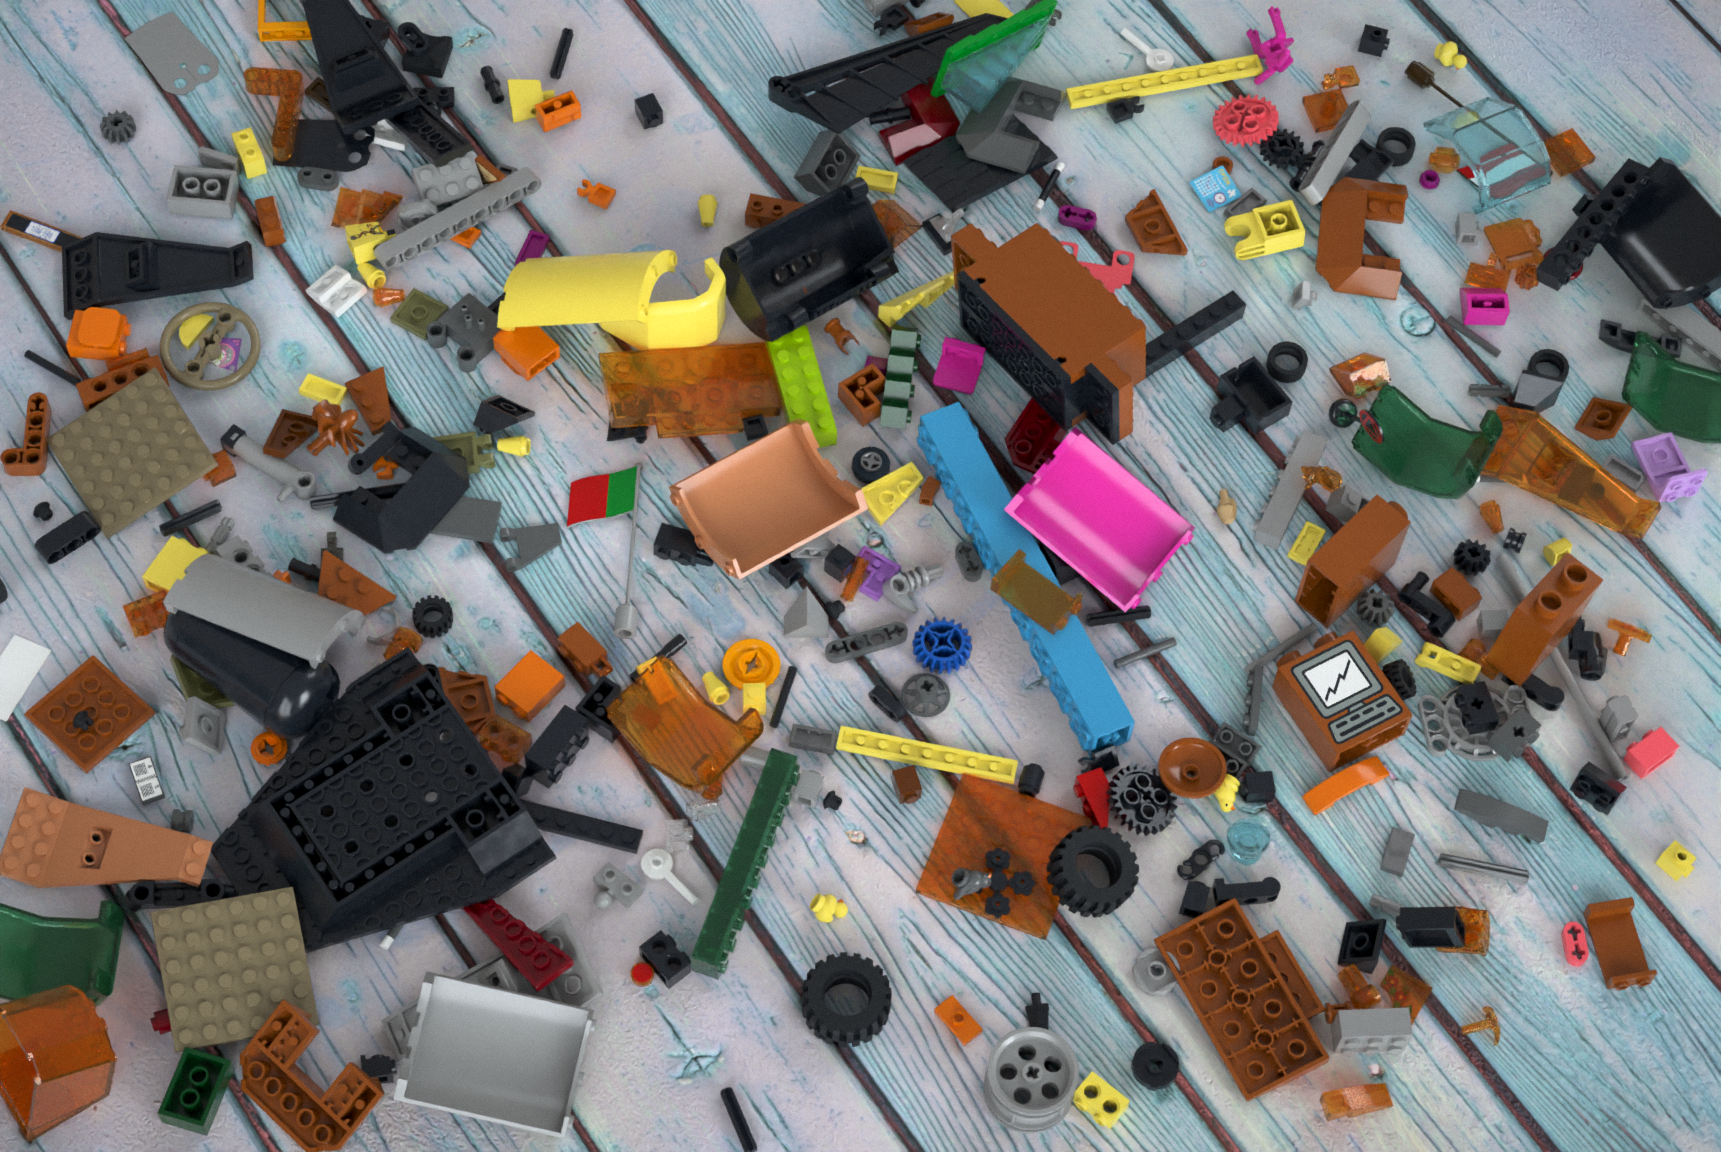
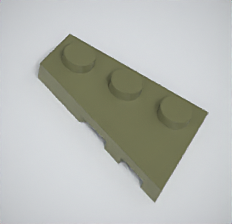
M171 655L170 661L186 702L187 698L195 696L217 709L234 706V703Z

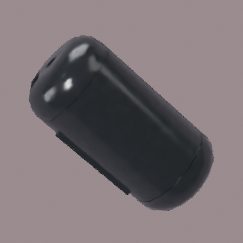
M179 609L176 614L169 612L164 625L163 637L172 655L273 735L283 739H298L307 735L320 718H324L332 708V704L338 699L341 684L340 678L335 668L326 660L318 663L316 669L311 667L309 660Z

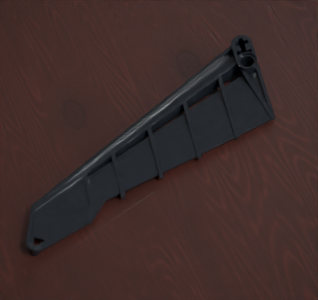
M984 13L786 77L773 76L768 81V98L771 102L789 112L798 113L837 134H841L865 117L869 118L870 114L891 101H898L899 96L918 84H928L926 79L938 73L945 52L949 47L969 35L974 36L993 24L998 25L1008 18ZM871 67H874V68H872V69H870V70H867V71H865V72H863V73H859V72H861V71H864V70H866V69H869V68H871ZM846 77H850L849 79H846V80H844V81H842V82H839V83H837V84H835V85H832V86H830V87H826V86L829 85V84H832V83H834V82H837V81H839V80H842V79H844V78H846ZM812 91H815V92H816V93H814V94H812V95H809V96H806V95H805V94H807V93H809V92H812Z

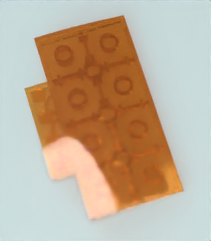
M765 342L598 354L611 428L656 425L658 439L743 433L742 418L763 414V417L779 416L782 409L774 371Z

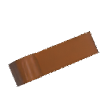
M34 393L28 399L23 448H10L1 453L2 465L5 472L10 476H38L46 470L48 455L47 438L50 434L52 411L48 398L44 393Z

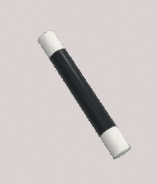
M1057 162L1033 207L1034 211H1041L1065 166L1064 163Z

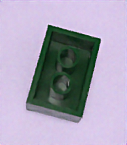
M185 1047L158 1110L162 1123L207 1136L234 1072L231 1060Z

